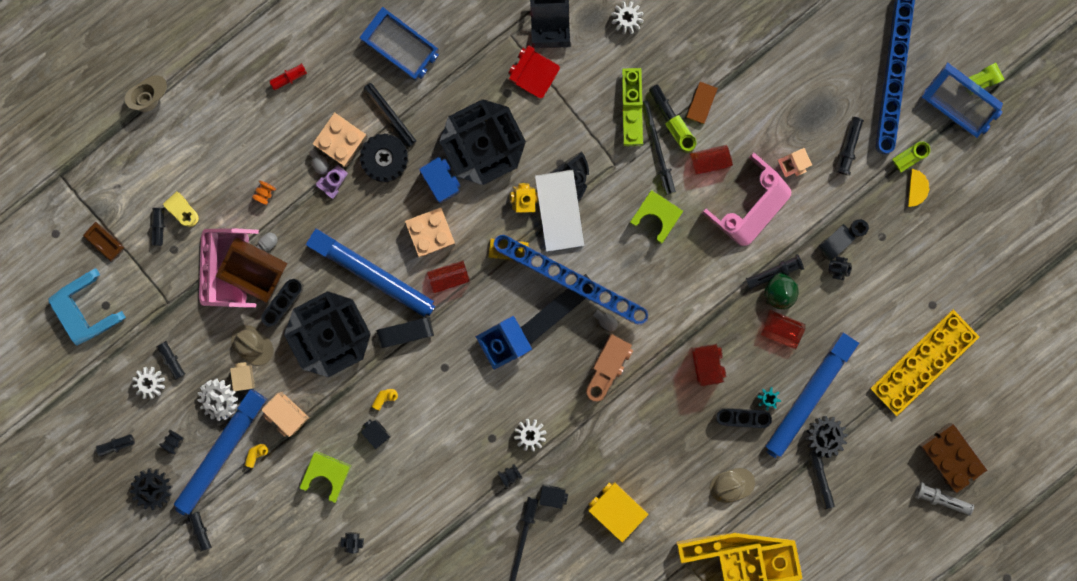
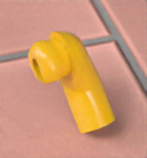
M394 389L379 391L371 407L380 411L384 402L397 400L398 393Z
M258 444L251 447L247 454L245 466L254 468L256 458L268 454L267 446Z

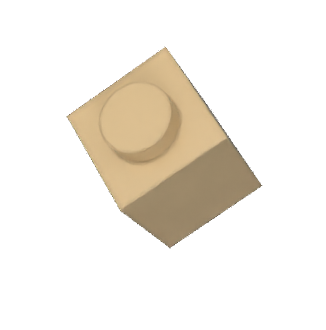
M246 362L236 363L235 368H230L233 391L255 388L252 365L247 366Z

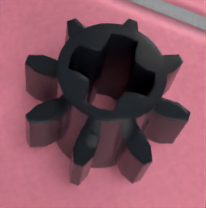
M836 256V260H831L829 263V274H833V279L844 281V278L849 277L851 274L852 264L848 262V258Z
M346 532L345 537H341L340 547H345V553H359V548H363L364 538H360V533Z

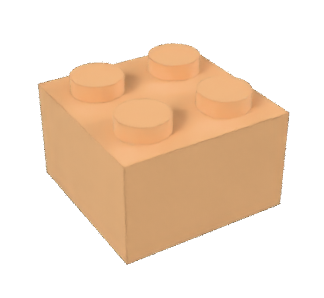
M334 112L313 145L347 167L368 136Z
M441 207L405 221L419 257L455 244Z
M283 392L277 393L262 409L264 412L263 417L270 423H276L279 426L277 430L283 436L288 435L290 437L294 435L309 419Z

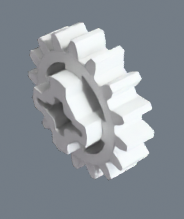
M215 379L213 381L209 380L200 387L201 391L198 392V395L201 398L198 399V402L202 403L200 409L205 408V415L211 414V419L216 417L220 421L222 419L226 420L235 413L234 409L238 405L234 402L238 398L233 397L235 391L230 390V384L225 386L224 380L219 382L218 379Z

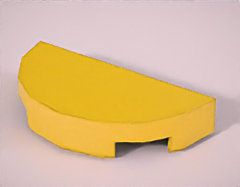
M911 169L908 207L923 203L929 193V182L926 176L915 169Z

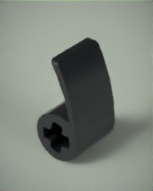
M843 224L831 236L821 242L817 248L830 262L848 247L856 237Z

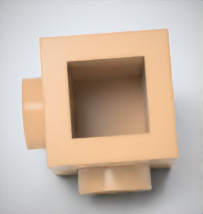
M805 148L778 159L785 177L794 173L797 177L807 172L805 168L812 166Z

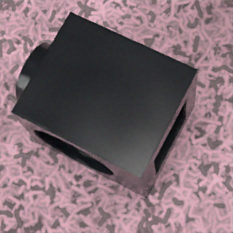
M369 419L362 426L364 429L361 432L362 435L375 449L391 437L377 419L374 421Z
M543 484L539 505L562 509L563 504L567 505L568 494L565 493L566 489Z

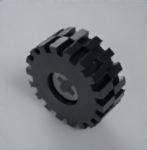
M386 133L376 134V136L370 137L363 144V148L360 151L362 169L370 178L378 182L394 181L401 177L407 169L409 162L408 151L403 142L394 135ZM381 153H383L384 155L387 153L389 154V156L387 157L389 161L387 163L384 161H379L381 159Z

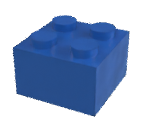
M438 157L419 169L440 204L460 193L458 188L461 185L455 176L451 178L448 173L451 171V168L445 159L441 161Z
M514 315L475 336L493 370L532 350Z

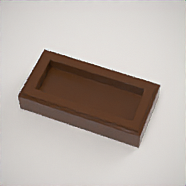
M95 222L83 235L111 262L125 248L98 222Z

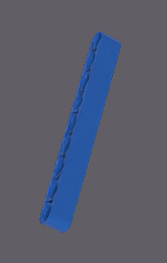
M895 0L876 137V150L880 154H888L896 146L915 0ZM900 8L907 10V17H902L899 14ZM897 27L904 28V36L897 34ZM895 46L902 48V55H897L894 52ZM895 64L899 66V74H894L892 72V65ZM890 83L897 86L898 90L896 93L890 92ZM888 102L894 104V112L887 110L886 105ZM885 121H889L892 124L891 131L884 129ZM883 140L889 142V150H884L881 147Z
M499 235L495 238L494 246L496 250L510 259L636 325H644L648 321V312L636 303L506 235ZM507 240V248L500 249L498 247L499 242ZM518 249H524V257L517 258L515 252ZM536 257L542 259V264L539 267L532 265V261ZM553 266L559 268V273L556 276L549 274V269ZM570 275L576 277V283L573 285L566 283V278ZM587 284H591L594 288L590 294L583 292V287ZM603 293H608L611 296L608 303L600 301V296ZM620 302H625L628 305L625 312L617 310V305ZM642 311L645 314V318L642 321H636L634 319L636 312Z

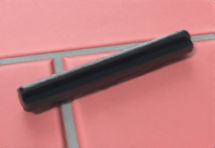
M368 83L363 88L407 146L411 147L417 142L374 85Z

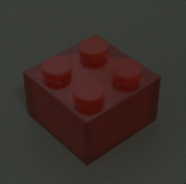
M715 343L691 347L698 385L706 386L724 382L723 378H726L725 367L721 366L720 359L723 358L721 347H718Z

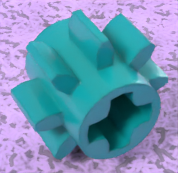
M770 387L769 391L762 388L763 394L757 395L762 401L758 405H766L765 410L767 411L769 406L777 409L775 404L776 402H781L780 399H777V395L780 392L773 393V387ZM767 394L773 395L772 403L765 402Z

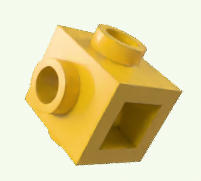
M519 183L518 186L512 187V192L509 195L512 209L516 213L535 212V203L538 202V193L535 191V188L530 186L529 183Z

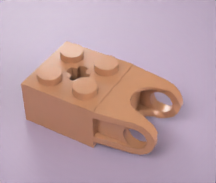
M612 334L609 335L592 367L595 369V372L586 389V394L592 401H600L605 397L615 377H620L624 369L622 366L624 360H629L633 352L630 349L631 344ZM598 386L601 388L599 396L591 395L593 387Z

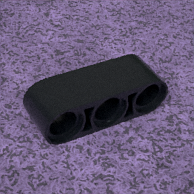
M290 279L284 284L261 316L264 325L273 327L279 324L304 290L303 283L300 280ZM292 282H296L299 285V290L296 293H292L289 289ZM281 297L287 300L285 308L278 306V300ZM270 312L274 313L276 317L275 322L272 324L266 320V316Z
M430 317L376 330L380 349L434 336Z
M720 408L715 413L716 421L723 426L767 428L772 423V416L764 410ZM723 411L729 414V419L726 422H722L719 419V415ZM744 412L747 413V422L740 423L739 415ZM765 414L767 416L765 424H759V415Z

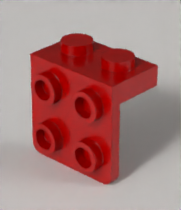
M528 45L526 49L522 48L517 57L520 59L518 64H513L508 72V75H510L509 81L542 99L558 74L560 66L535 52V49Z

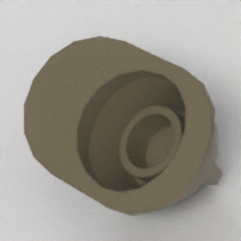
M154 75L133 86L125 95V104L132 110L140 112L152 111L157 106L158 100L166 92V80L162 76Z
M251 325L239 326L234 330L231 343L239 355L254 365H263L271 360L274 351L272 342L259 330Z
M735 468L716 475L711 481L710 492L718 502L730 503L750 495L755 487V478L747 469Z

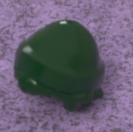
M781 273L775 275L764 290V296L767 298L766 303L779 310L792 307L797 301L799 294L798 284L791 277Z

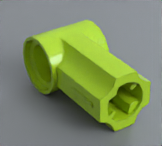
M997 63L968 77L983 89L1005 80ZM965 87L969 95L974 94L972 91Z
M679 115L665 123L683 152L690 153L695 150L696 138L691 134ZM685 139H691L693 146L685 148L682 142Z
M920 141L892 158V161L901 173L926 158L930 154L931 148L928 143ZM918 145H922L925 148V153L922 156L916 153Z

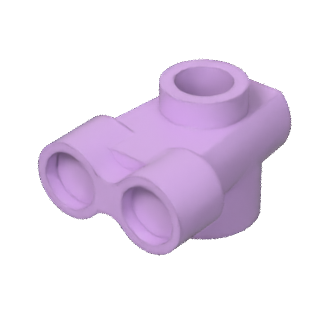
M336 165L324 178L321 177L316 185L333 199L339 191L337 189L348 173L342 167ZM335 173L339 175V180L335 178Z

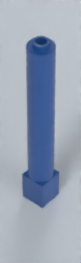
M315 228L306 245L329 258L421 316L425 317L426 314L430 316L435 306L432 299L322 231Z
M844 332L839 334L828 350V354L765 447L768 448L766 451L774 458L777 456L782 457L844 363L849 360L859 342Z
M254 389L249 390L221 435L174 502L175 510L178 513L185 515L192 512L248 427L268 401L266 397Z

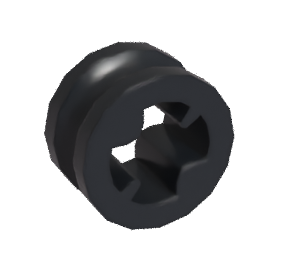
M855 220L851 224V232L858 237L864 236L869 230V225L865 220ZM858 222L861 223V226L865 227L864 231H861L862 233H858V230L855 229V225L857 226Z

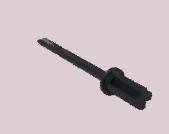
M648 100L643 101L661 171L657 172V174L660 175L665 195L676 193L671 175L672 168H666Z
M527 498L523 517L520 518L521 521H524V526L510 581H516L530 523L535 524L534 517L539 501L537 498Z

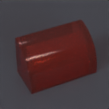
M727 145L689 153L694 176L733 166Z
M464 260L427 272L433 293L471 282Z
M770 310L764 322L761 335L797 349L805 332V324Z

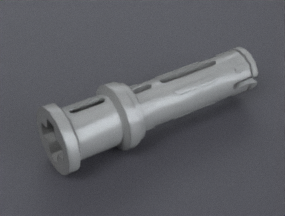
M922 482L917 487L915 498L925 499L930 501L932 505L938 503L968 516H971L974 510V504L943 494L938 488H930Z

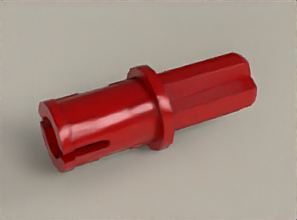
M301 63L288 71L284 70L283 74L271 79L269 82L272 89L277 90L288 83L292 84V81L304 76L307 72Z

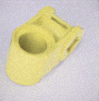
M178 191L163 203V206L181 224L193 227L198 223V214ZM186 214L191 215L190 218L192 220L190 222L186 220Z

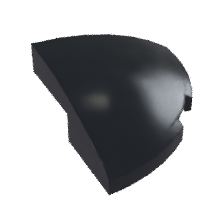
M583 152L571 157L550 172L573 170L578 201L587 189L585 183L586 177L589 175L588 162Z

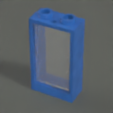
M384 7L380 9L359 37L364 43L415 81L418 78L422 79L428 71L426 69L428 64H433L439 56L437 53L439 49Z
M948 62L924 90L922 98L976 138L981 133L984 135L991 127L989 123L993 119L996 121L1003 112L1001 110L1002 102Z

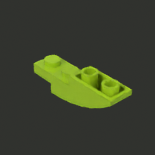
M622 68L624 146H643L641 68Z

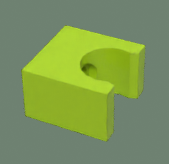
M651 190L629 223L635 227L643 216H656L661 223V231L656 236V241L662 244L683 213V210Z
M316 451L312 456L300 489L308 490L315 477H326L330 480L333 487L329 500L336 503L352 465Z

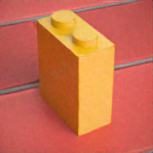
M616 482L612 484L607 483L601 490L603 494L599 498L595 496L590 501L588 511L623 542L649 514Z

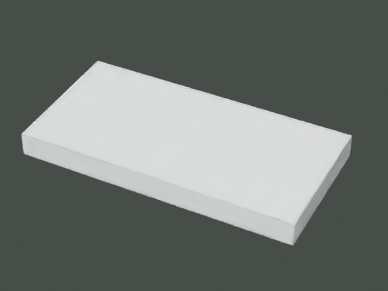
M573 170L535 175L546 252L584 246Z

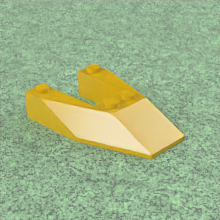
M728 533L676 542L681 563L719 556L724 581H799L803 579L795 540Z

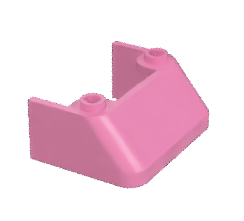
M755 153L751 154L748 158L763 170L760 175V183L767 189V192L743 219L737 214L730 213L720 221L707 209L701 212L741 246L751 244L791 196V189L787 183Z
M232 228L203 230L201 234L199 300L203 306L256 307V303H246L247 294L245 291L215 276L235 237L248 243V234H258V230Z

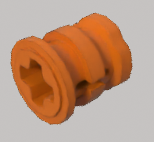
M259 180L260 186L256 188V194L252 198L267 205L268 198L272 197L271 192L276 191V188Z

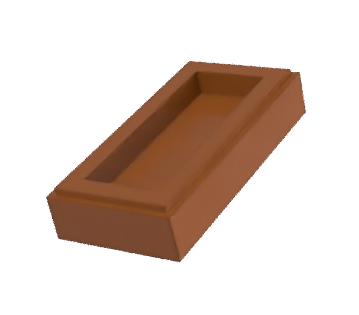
M699 82L686 118L705 124L718 88Z

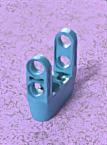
M97 268L64 286L48 298L51 307L76 346L100 335L126 319L123 311L117 314L109 315L90 327L73 300V294L97 280L100 276Z

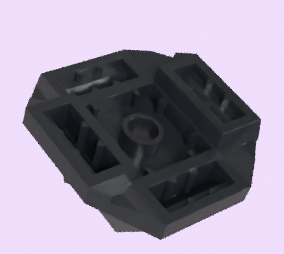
M485 99L448 116L439 141L456 176L480 185H485L517 169L526 144L510 108ZM480 138L488 139L487 147L481 148L478 146L477 143Z
M326 291L292 310L284 336L302 370L331 377L364 359L371 332L354 299ZM328 328L334 332V336L330 340L324 337V331Z

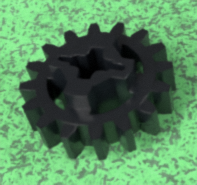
M823 416L822 420L816 418V423L809 424L812 429L806 430V432L810 434V437L805 439L810 440L811 443L808 447L814 448L813 454L819 452V457H824L825 455L826 458H831L832 455L837 456L838 451L844 450L842 445L847 444L844 437H847L848 434H843L846 427H840L841 421L834 422L835 417L828 419L827 416ZM825 424V426H823L822 430H818V428H819L820 426H822V425ZM832 444H835L832 449L828 450Z
M148 468L147 473L144 470L140 471L141 477L138 475L134 476L137 481L131 482V485L135 488L130 490V493H135L136 495L132 500H139L137 506L144 504L145 510L149 506H151L152 510H155L156 505L159 508L163 507L162 501L164 503L169 502L166 497L172 496L169 489L173 488V485H168L171 479L164 478L165 472L159 474V469L152 472V469ZM146 478L144 486L139 487L141 481ZM156 478H158L162 482V484L158 483L156 481ZM150 486L159 488L154 492L144 490ZM160 492H164L162 497L157 501V495ZM141 494L145 495V496L147 497L148 501L145 500V499L141 496Z

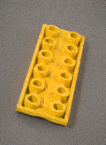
M953 309L878 379L870 389L898 416L959 358L979 336Z

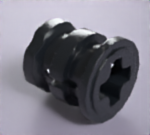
M169 430V435L165 436L164 443L159 445L175 455L176 447L179 448V442L183 441L184 437L173 430Z
M512 464L511 468H505L504 472L498 471V475L506 488H509L510 483H516L515 480L523 479L515 464Z

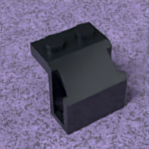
M530 0L532 48L571 47L569 0Z

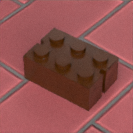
M235 237L215 277L267 303L287 266V262Z
M952 423L946 424L935 432L937 436L931 435L919 444V447L952 492L958 493L970 484L969 479L974 481L988 471Z

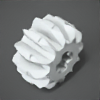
M622 2L623 9L616 6L615 10L618 13L612 12L611 16L617 18L612 20V24L619 23L616 30L618 31L622 27V34H625L627 29H629L630 34H633V27L639 30L640 26L637 23L642 24L644 22L643 19L638 18L643 16V12H636L640 6L637 5L633 9V2H630L628 7H626L625 2ZM625 14L633 17L630 22L623 20Z
M143 367V373L141 371L136 372L139 378L133 377L132 380L137 382V384L132 385V388H139L136 394L140 395L143 392V399H146L148 394L150 399H154L155 394L161 395V391L158 388H165L164 385L160 384V382L165 381V378H158L162 372L158 371L155 373V367H151L150 371L147 367ZM152 380L153 384L150 385L151 388L148 385H145L146 381Z
M526 419L527 426L520 422L519 426L522 430L515 428V432L521 435L514 436V439H521L517 444L518 447L525 443L524 451H527L528 445H531V451H535L534 444L541 448L542 445L538 441H546L544 437H540V435L546 434V430L539 431L543 427L542 423L535 427L536 419L533 420L532 425H530L529 419ZM530 430L531 432L533 430L535 432L533 440L525 438L527 436L526 431Z

